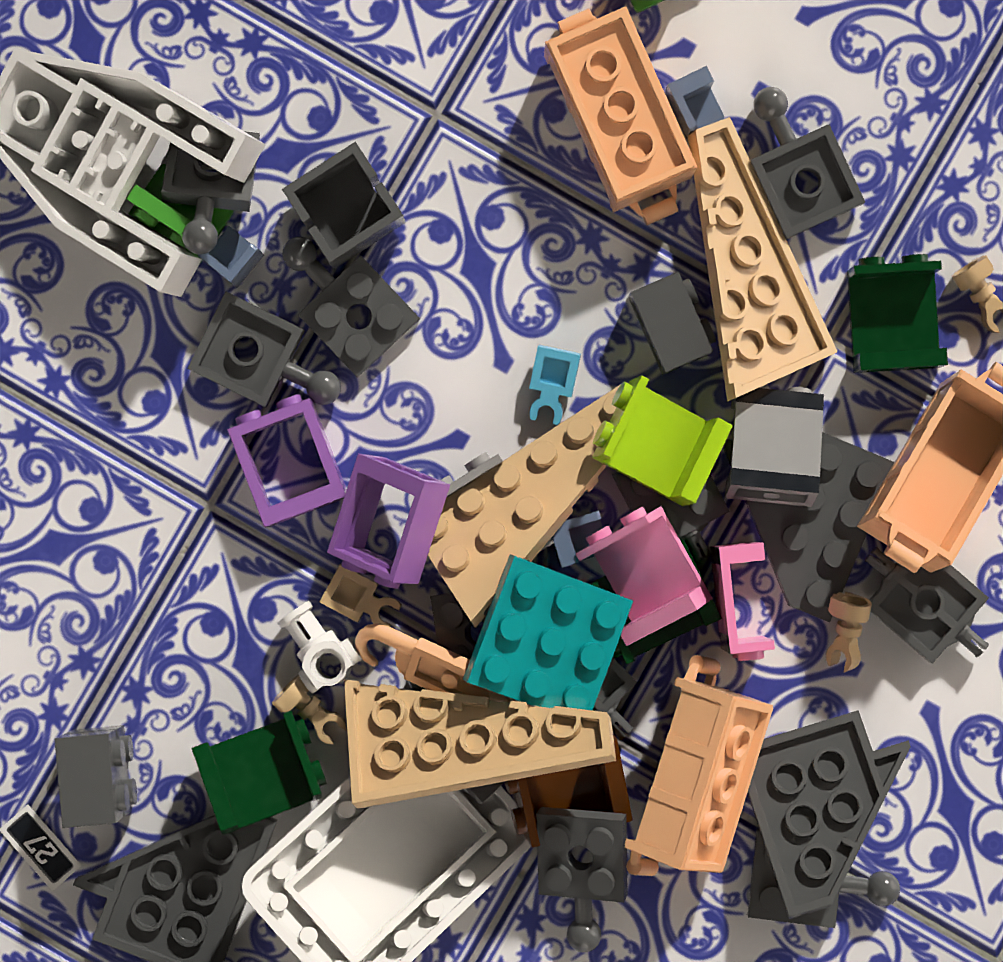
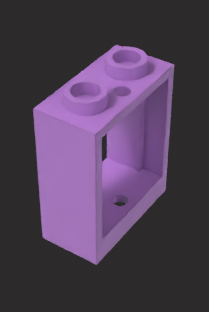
M300 394L278 401L276 403L278 410L262 416L260 410L243 414L235 418L237 426L227 429L264 527L277 525L344 499L347 490L314 402L310 398L302 400ZM304 414L330 484L271 506L245 436Z
M358 453L327 553L342 559L341 566L345 569L366 574L367 571L375 574L374 581L380 585L399 589L400 583L419 584L450 484L388 458ZM385 484L414 496L394 561L365 549Z

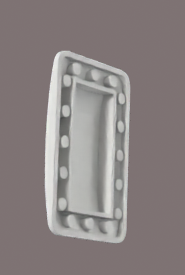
M349 776L247 870L243 876L241 888L246 901L300 962H412L527 852L531 846L524 834L517 835L511 809L517 808V803L502 786L482 804H478L466 789L358 809L352 804L351 780Z

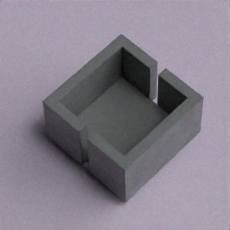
M356 141L282 189L333 269L406 223L402 212L383 183H380L376 172Z
M124 725L71 730L54 739L62 828L113 824L132 811L131 805H136L137 803L136 781L134 778L129 779L128 761L133 760V742L131 735H125Z

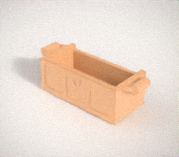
M627 7L620 8L598 19L592 15L588 8L558 21L560 35L545 41L544 58L547 64L551 66L566 100L568 110L572 114L586 145L587 153L591 162L594 163L609 197L613 213L629 206L637 215L643 218L648 226L679 212L676 204L677 184L691 179L698 167ZM664 190H669L671 197L640 209L639 201Z
M995 362L988 371L977 378L961 369L940 383L857 526L886 544L887 547L884 555L913 573H916L920 567L932 573L952 565L1003 475V394L985 383L988 377L1003 387V366L998 362Z
M694 655L689 660V669L684 678L677 677L675 679L674 685L682 688L671 727L667 734L636 839L626 838L624 848L631 850L630 859L626 865L627 871L631 875L654 876L658 872L659 862L685 871L722 873L773 711V705L715 686L716 675L720 671V663L716 659ZM698 673L706 675L704 683L695 681ZM641 855L647 856L649 858H641Z

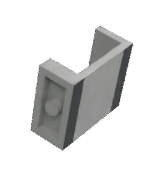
M764 385L731 400V409L735 410L731 471L726 480L725 498L812 507L819 494L824 394L812 393L810 389L804 387L777 390L769 389L768 385Z

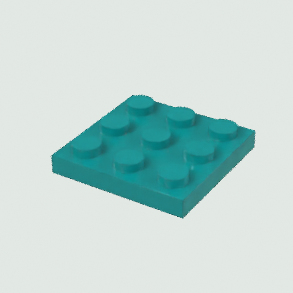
M510 554L463 680L509 698L527 702V704L547 708L561 706L593 710L633 600Z

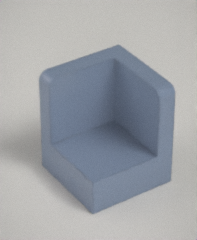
M707 66L667 84L664 92L686 139L696 129L724 119V114L711 90L714 79Z
M228 226L218 238L217 244L212 251L206 254H198L197 256L238 288L264 254L255 245L248 242Z
M599 510L566 520L551 537L561 568L579 563L576 553L589 546L585 538L603 529ZM592 554V555H590L589 557H587V558H585V559H583V560H586V559L595 557V555Z

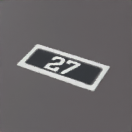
M29 804L0 828V832L52 891L82 866Z

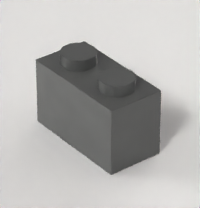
M678 271L630 292L628 296L662 375L706 357L713 352L711 344L716 342V338L706 318L700 320L693 304L698 303L699 300L689 278L682 280Z

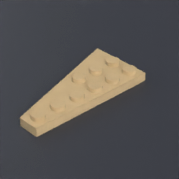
M730 117L696 129L688 135L690 151L698 167L694 173V181L727 402L837 353V349Z
M620 385L446 498L428 557L475 628L485 617L484 611L492 603L509 555L511 554L531 562L572 514V507L584 492L589 493L599 482L598 476L605 469L606 465L592 458L597 448L593 444V439L600 425L605 420L610 421L616 409L612 405V400Z
M344 679L352 804L358 809L616 761L612 722L607 712L554 706L553 708L531 706L527 702L510 700V703L489 700L488 697L425 689L420 692L398 689L393 685L360 684L359 681Z

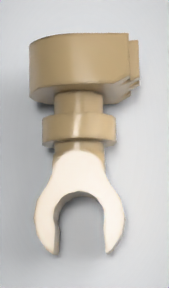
M983 255L956 271L951 277L960 291L971 290L972 293L969 297L973 303H979L983 326L990 332L1000 333L998 327L993 322V314L997 310L1003 313V302L993 294L996 289L992 282L986 283L985 278L991 275L994 268L988 257Z
M838 592L830 598L828 611L831 615L841 620H838L835 631L838 635L826 652L828 666L839 663L841 651L846 657L844 672L855 669L859 665L861 654L857 637L861 636L863 628L859 623L869 621L872 602L867 598L850 592H845V594Z
M299 675L295 676L275 697L272 704L281 713L289 712L296 707L299 710L297 715L303 720L306 718L310 720L315 726L317 736L322 742L334 744V740L324 732L323 726L328 721H334L346 731L344 718L337 712L328 711L320 706L321 700L315 695L310 697L307 694L309 690Z

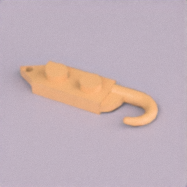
M382 624L366 625L359 630L355 637V648L364 662L373 667L378 665V660L368 651L367 642L369 640H377L395 648L396 666L399 672L404 675V679L427 690L488 697L492 701L510 703V700L517 701L464 681L463 677L470 660L422 637L417 640Z

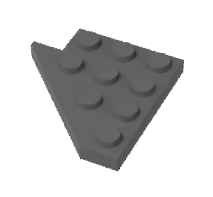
M822 432L819 494L812 507L745 500L788 606L824 621H831L833 615L828 611L830 598L838 592L843 593L867 535L865 531L857 526L893 466V461ZM726 439L723 449L731 466L732 441Z
M859 710L763 740L747 794L789 919L832 906L911 747L908 740L873 751Z
M213 815L78 876L73 886L107 898L92 940L150 962H224L247 903L241 888L243 876L266 853L278 819L270 817L222 835L216 816Z

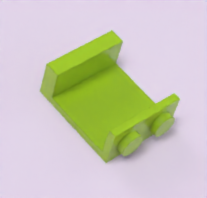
M642 375L630 380L629 383L624 381L612 400V405L616 409L610 421L605 420L594 436L593 444L597 448L592 458L681 506L696 504L733 425L719 417L705 420L646 388L649 379Z

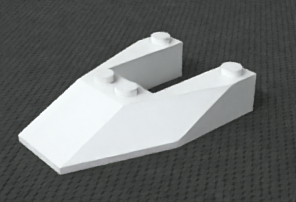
M14 49L0 75V159L57 229L157 291L182 297L202 259L120 209L155 144L161 136L222 174L245 183L266 144L141 72Z

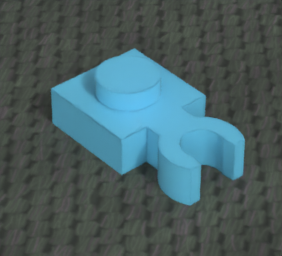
M538 345L529 389L541 391V395L530 408L531 420L536 421L539 408L546 405L554 410L553 424L558 425L563 417V406L559 401L560 395L572 397L581 353Z

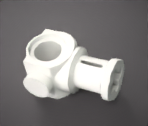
M308 601L290 612L277 624L281 629L286 628L299 646L300 651L297 653V656L302 662V670L298 672V675L307 689L314 694L325 686H333L344 681L350 675L352 667L362 658L358 654L355 644L349 638L340 641L332 630L325 632L311 612L313 606ZM327 653L337 656L341 663L340 673L335 678L325 676L320 669V661Z

